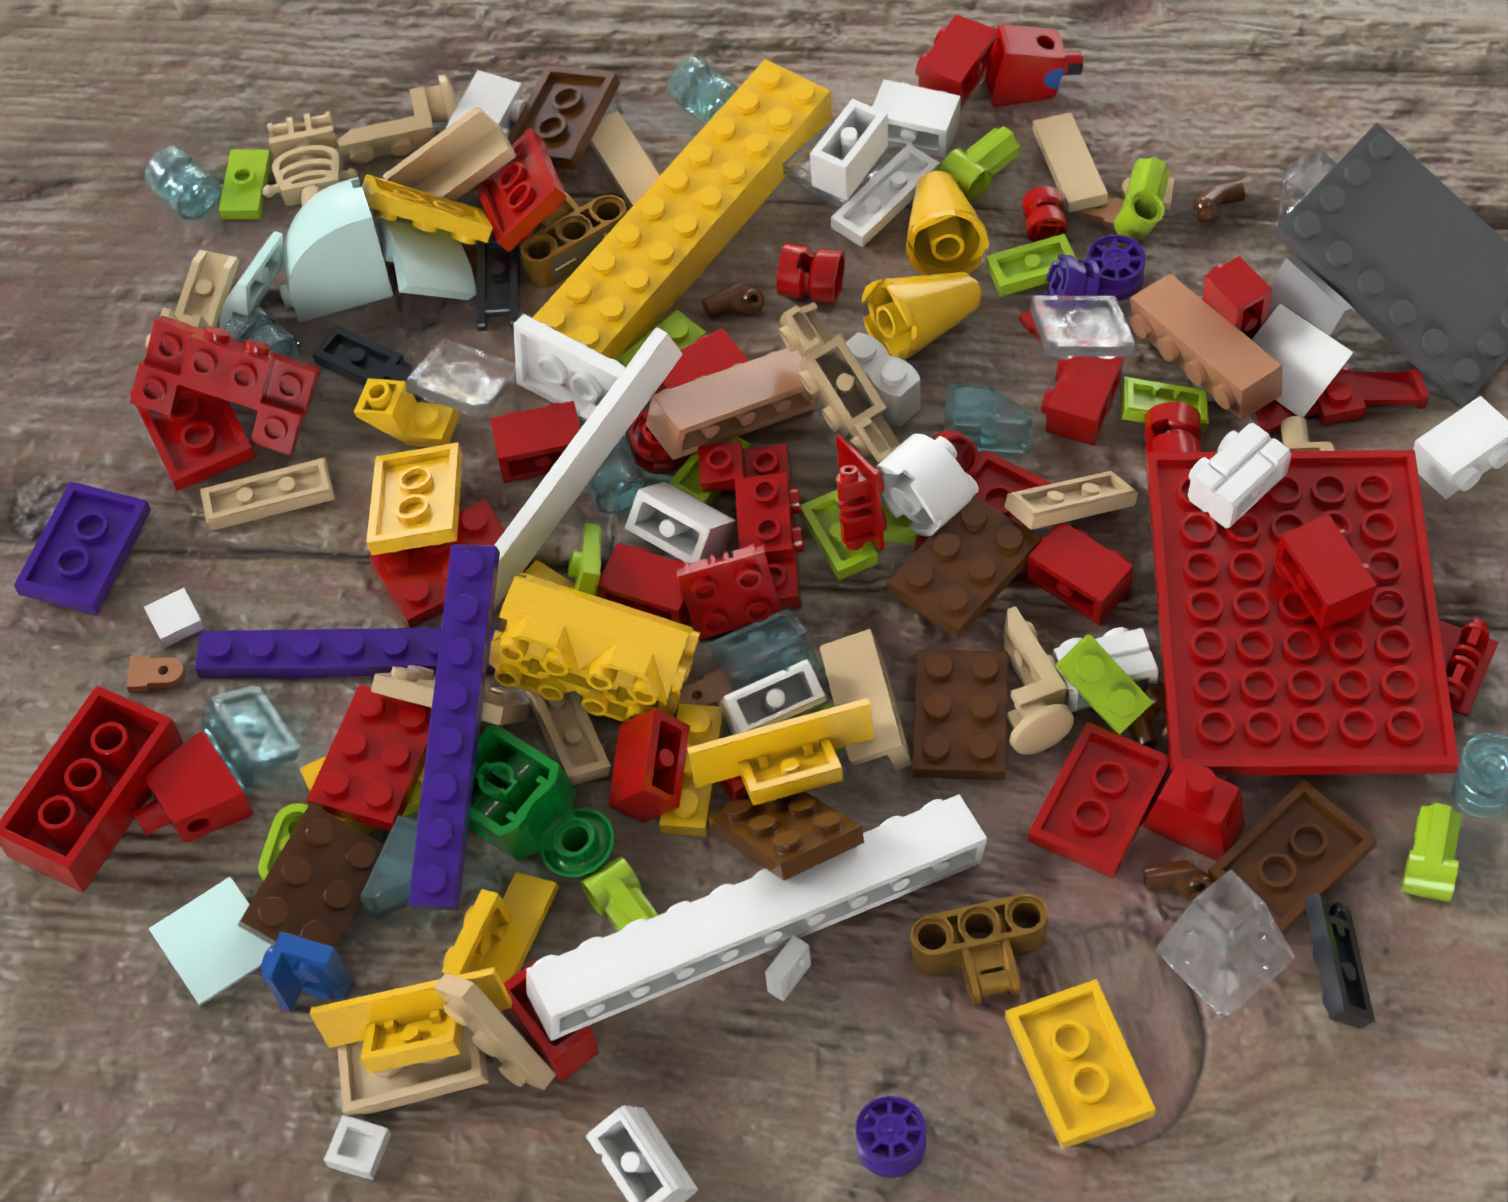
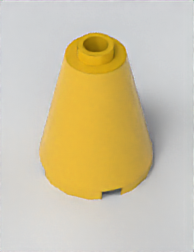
M944 171L926 173L916 184L906 238V252L910 265L921 275L966 272L969 274L979 267L983 261L982 256L986 248L988 250L989 239L987 229L955 179L949 173Z
M966 272L879 279L867 285L862 295V304L868 302L869 315L863 317L864 325L868 335L877 339L886 348L889 356L892 355L907 360L974 313L980 304L981 288L977 280Z

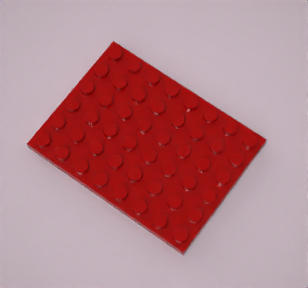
M1415 450L1290 451L1292 456L1287 474L1230 528L1223 527L1210 517L1209 512H1203L1190 502L1188 497L1191 482L1188 476L1191 469L1201 458L1206 457L1210 460L1218 452H1148L1146 472L1170 772L1172 773L1177 762H1185L1194 767H1208L1215 775L1456 774L1459 767V759ZM1330 515L1337 527L1344 529L1349 535L1353 551L1362 564H1368L1374 572L1377 587L1369 610L1321 630L1275 560L1281 534Z

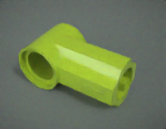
M1004 126L1001 128L995 127L966 151L961 148L951 151L943 160L939 171L949 173L955 179L966 198L973 201L986 192L996 173L1020 155V144L1009 129Z
M1155 157L1148 159L1139 158L1135 162L1122 209L1114 219V228L1118 235L1130 237L1139 243L1148 236L1162 219L1165 210L1163 199L1171 173L1166 167V162Z
M1440 803L1421 806L1417 816L1413 849L1409 850L1405 865L1401 892L1450 903L1459 861L1455 860L1462 818V814L1453 810L1452 806Z
M622 856L617 857L597 872L580 881L582 890L592 907L601 917L606 915L617 932L621 931L632 921L638 919L649 920L659 916L642 893V887L637 876Z

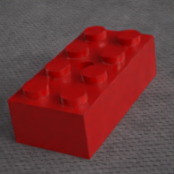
M96 685L0 819V846L7 857L84 893L135 819L132 813L142 808L152 794L144 779L146 774L184 744L173 719Z

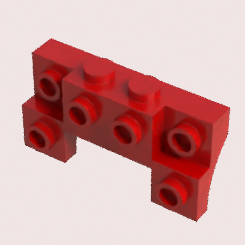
M161 316L154 320L145 360L140 362L130 403L170 416L175 413L181 388L185 386L258 410L250 442L291 455L295 452L297 440L306 413L316 392L322 368L270 351L271 347L261 341L246 340L242 342L230 338V333L221 328L208 326L202 329Z
M741 441L699 446V475L702 491H735L739 549L749 547L750 544H754L755 548L764 546L782 611L802 608L798 552H805V540L802 526H796L795 514L802 513V502L799 488H793L791 458L787 444L743 449ZM724 558L716 559L717 562L725 560Z

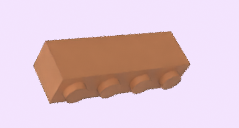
M1171 273L1130 297V325L1135 334L1153 344L1168 362L1173 361L1186 373L1192 383L1201 385L1214 396L1216 402L1223 409H1229L1238 418L1244 420L1282 395V365Z
M786 348L780 351H772L763 357L743 364H735L726 370L708 376L698 377L694 381L671 389H663L657 394L652 395L646 426L670 457L675 460L697 452L699 446L719 444L815 409L818 395L815 393L811 396L798 377V373L802 371L799 367L802 357L796 349L791 352Z

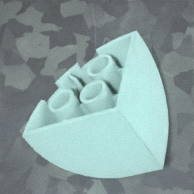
M358 177L333 184L315 194L298 211L290 225L283 250V268L286 284L279 285L285 308L294 307L299 323L394 296L371 212L362 186L360 187L361 184Z

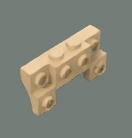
M815 302L800 308L798 305H795L782 314L779 321L782 327L778 329V332L787 348L791 352L797 349L802 357L799 364L802 371L798 373V377L806 391L811 396L817 393L825 408L821 410V413L829 427L834 432L840 429L844 437L851 434L853 438L849 440V444L853 448H857L866 461L868 460L874 468L901 445L882 416L887 407L840 334L834 338L831 336L816 312L818 307Z

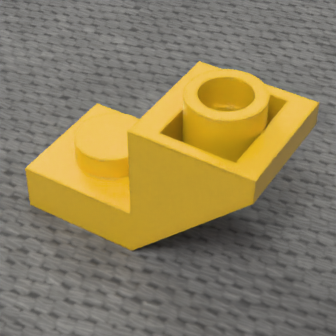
M370 378L367 379L354 410L357 418L404 444L427 448L449 444L460 418L455 405L417 402L406 381Z

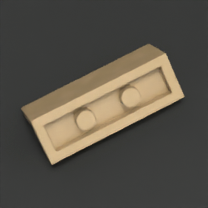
M475 107L386 172L383 178L456 201L515 158L516 154L503 129L480 107Z
M871 629L823 644L820 647V652L835 707L868 698L871 706L875 738L845 746L851 764L858 765L887 755L895 770L913 765L882 650Z

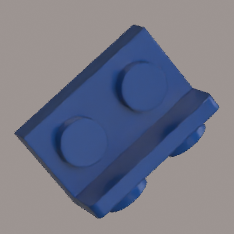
M280 932L275 945L270 946L266 950L261 964L262 978L282 1009L291 1012L302 989L307 994L322 1000H329L331 996L347 1000L354 984L334 947Z

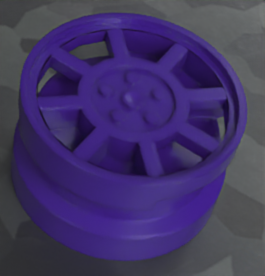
M1107 235L1091 244L1087 252V259L1096 261L1099 267L1097 297L1108 301H1122L1137 294L1144 280L1146 256L1142 246L1134 239L1124 235ZM1113 242V246H1108V247H1102V246H1101V245H1103V244H1105V243ZM1117 242L1125 243L1129 246L1127 248L1117 246Z
M1059 254L1058 259L1060 261H1053L1047 274L1046 281L1050 282L1049 291L1044 292L1045 307L1049 312L1062 314L1065 311H1069L1074 317L1084 318L1092 309L1099 287L1098 264L1094 260L1084 259L1077 261L1074 256Z
M884 1096L869 1102L861 1110L856 1120L855 1131L857 1153L862 1164L872 1173L887 1178L901 1177L914 1171L922 1162L926 1152V1124L923 1114L918 1107L901 1097Z

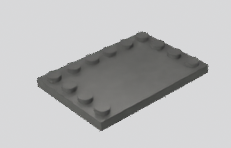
M1376 123L1271 233L1348 302L1361 317L1459 408H1462L1508 358V243L1382 126Z

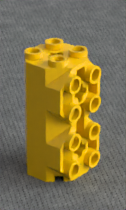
M520 572L518 576L514 577L499 615V618H502L499 631L495 630L492 638L488 663L496 669L494 678L501 685L509 688L517 687L529 692L532 691L552 702L561 701L565 693L576 691L583 698L581 702L582 708L595 716L604 715L626 722L653 708H657L674 717L682 693L680 692L683 683L687 682L693 665V656L699 641L700 632L694 631L693 627Z

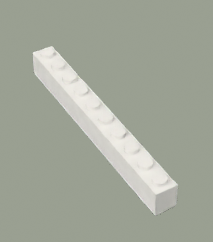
M960 795L944 801L942 799L933 800L917 812L904 817L893 816L887 819L879 827L863 833L865 843L785 881L764 868L757 872L753 878L735 885L724 884L712 891L710 895L691 903L689 901L679 902L669 908L666 913L649 920L638 919L632 921L621 931L604 938H590L580 944L577 949L559 956H545L535 962L532 967L526 969V993L550 1041L787 944L793 935L797 938L804 937L976 866L982 862L987 837Z

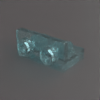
M789 608L771 615L767 620L753 623L708 643L712 658L729 679L732 692L781 670L787 671L790 666L806 659L813 670L818 668V661L809 631Z
M258 684L210 696L205 716L201 722L202 730L243 790L253 787L257 771L297 760L301 747Z

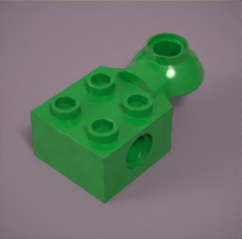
M491 723L478 740L468 829L516 861L540 851L543 863L553 873L568 879L585 878L601 869L613 852L615 839L611 822L602 812L591 808L573 809L576 789L557 762L500 726ZM586 844L581 850L575 851L580 845Z

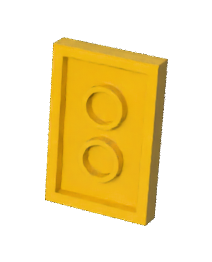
M366 174L362 189L368 206L373 209L372 213L390 221H396L397 216L413 221L412 226L430 233H436L437 228L452 232L451 237L466 244L474 245L476 240L488 243L493 227L482 209Z
M459 442L376 456L366 541L371 555L393 553L457 541L463 454Z
M1097 979L1006 1010L1005 1019L1061 1150L1155 1116V1106Z

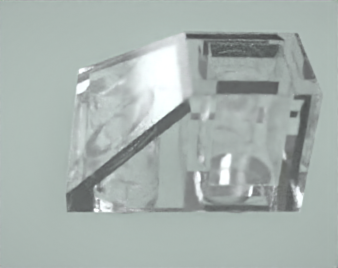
M1231 869L1193 900L1156 947V953L1223 1020L1295 960L1294 954L1266 903Z

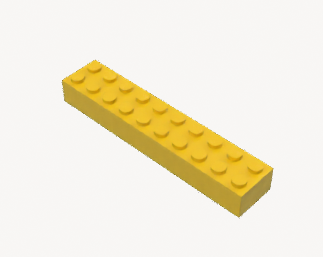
M764 59L535 314L533 319L549 325L552 329L573 340L582 342L587 347L608 358L617 360V358L655 328L832 124L831 91Z

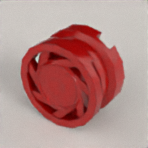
M649 408L642 410L629 427L628 434L632 446L631 453L635 463L642 470L652 474H667L676 471L685 464L690 454L673 460L646 426Z

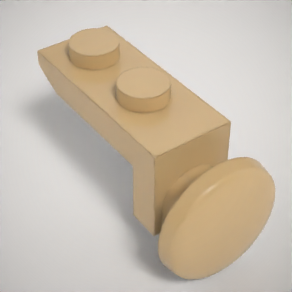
M445 74L438 75L440 85L409 89L414 116L354 128L338 139V144L345 164L351 162L363 164L372 161L375 157L389 154L396 156L406 155L412 152L413 149L421 148L436 137L433 123L445 120L449 122L457 108L456 97L449 78Z
M199 250L192 260L175 314L171 309L163 308L160 317L165 316L202 329L208 326L218 328L222 308L229 295L240 261L238 257ZM151 334L146 337V348H148Z
M1015 606L1007 610L1003 633V651L1008 652V660L1024 686L1011 691V698L1015 703L1016 709L1007 713V719L1014 729L1010 735L1011 746L1020 754L1030 755L1045 751L1060 742L1071 730L1074 717L1071 709L1064 705L1067 686L1061 679L1060 672L1054 667L1057 662L1052 655H1046L1038 642L1037 632L1030 621H1025Z

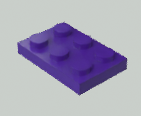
M70 481L14 584L18 595L97 615L151 512L148 501Z

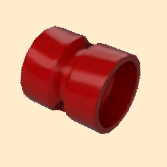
M785 243L777 272L776 287L778 296L802 299L806 294H810L812 301L836 304L843 285L845 252L820 248L816 253H813L809 245Z
M1166 402L1158 404L1147 411L1144 418L1146 442L1145 471L1148 452H1202V445L1200 443L1202 435L1201 415L1195 407L1182 402Z

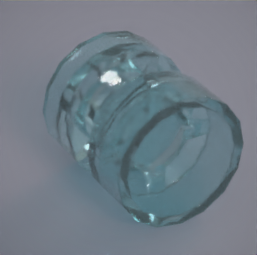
M692 56L681 62L671 74L667 84V95L685 111H689L698 122L705 126L737 91L738 87L724 75L719 74L702 57Z
M170 146L162 149L149 161L145 170L147 185L184 220L201 218L214 207L219 198V182L182 147Z
M255 306L248 317L235 313L224 328V330L230 333V338L242 342L246 340L261 341L271 347L270 351L299 360L301 354L299 340L281 325H278V322L259 306Z
M622 436L587 484L593 503L601 513L617 514L631 509L638 489L647 487L645 478L639 465L635 463L633 452L624 436Z
M1484 733L1476 735L1467 742L1459 760V767L1452 781V795L1456 804L1466 813L1475 817L1491 818L1501 815L1508 809V737L1498 733Z

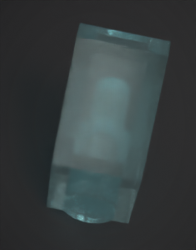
M947 384L944 430L952 429L961 432L975 443L978 451L986 449L991 452L1030 454L1033 413L991 386Z
M397 816L360 896L369 917L379 919L408 906L418 821Z

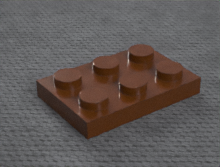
M547 65L507 138L512 145L531 128L541 137L554 168L576 170L620 85L616 72Z
M974 495L965 507L934 535L930 536L887 582L888 592L959 639L1028 563V555L1041 542V538Z
M917 649L913 778L1005 780L1008 652Z
M1303 779L1209 868L1208 875L1217 887L1277 938L1281 939L1307 914L1305 907L1306 898L1312 893L1325 896L1375 848L1377 838Z
M805 791L755 806L752 805L750 797L728 803L724 809L708 816L712 833L783 881L865 843L862 827Z
M310 802L237 926L273 946L280 932L335 948L389 855L391 848Z

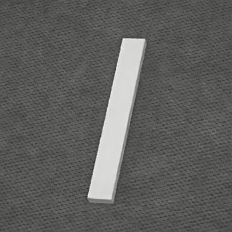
M657 327L653 330L494 545L500 551L494 610L509 591L508 589L514 577L524 571L683 355L665 331Z

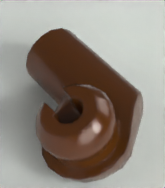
M1239 180L1206 188L1193 204V209L1197 210V220L1200 223L1215 221L1220 215L1217 209L1218 205L1244 201L1245 189L1243 182Z
M736 283L703 298L702 305L710 318L727 310L752 315L762 310L765 300L760 290Z
M1152 683L1147 684L1141 690L1149 697L1153 704L1127 728L1133 741L1154 749L1158 745V740L1151 724L1165 703L1164 689Z
M1181 860L1143 868V878L1147 891L1172 887L1195 902L1204 901L1212 895L1213 881L1211 877L1189 861Z

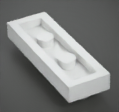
M907 144L831 217V228L863 248L914 199L918 180L926 173L939 171L940 162L912 145Z

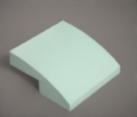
M389 220L378 222L384 261L394 262L399 293L469 300L477 294L475 280L467 255L460 241L451 237L452 232L437 228L436 233H430L412 226V223Z
M274 231L268 237L226 298L220 315L219 328L228 331L232 339H236L270 290V283L283 266L282 233Z
M228 877L149 928V931L199 1006L260 968L266 950L273 946L237 926L250 904L231 877Z

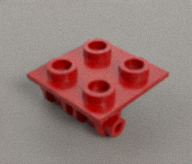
M837 435L839 474L836 476L838 506L840 508L839 518L841 519V541L846 544V548L849 550H859L863 548L864 543L872 541L880 551L884 550L883 531L887 530V520L881 507V493L885 489L883 477L878 468H873L862 457L857 448H853L841 435Z
M750 544L749 547L732 551L734 558L730 559L728 551H724V561L717 562L715 555H710L712 564L708 565L707 559L692 563L685 562L684 568L676 569V575L694 631L700 632L699 640L783 617L764 546L755 548L754 544Z
M1481 619L1471 620L1470 623L1464 625L1463 629L1439 620L1451 710L1468 717L1499 642L1490 639L1489 625Z

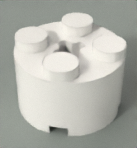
M912 434L876 466L884 480L885 489L881 493V500L896 518L904 514L914 523L908 528L925 537L934 535L972 500V497L978 493L979 488L975 480L965 473L956 461L957 451L955 447L941 436L933 440L923 434Z

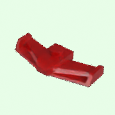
M1343 366L1303 418L1318 413L1321 424L1324 426L1364 418L1366 405H1417L1418 409H1424L1427 406L1429 394L1418 369H1410L1407 372H1352L1348 367ZM1276 400L1251 414L1253 423L1268 434L1280 430V424L1284 419L1297 416Z

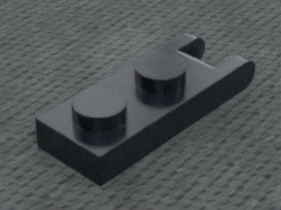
M490 236L488 243L477 240L478 332L487 331V318L509 316L511 329H514V323L520 318L519 243L508 252L497 243L495 236Z
M1312 893L1306 898L1305 907L1314 945L1313 958L1319 968L1323 987L1322 1000L1324 1007L1328 1012L1329 1019L1360 1029L1374 1023L1375 1018L1349 906L1340 902L1334 903L1330 910H1328L1325 897Z

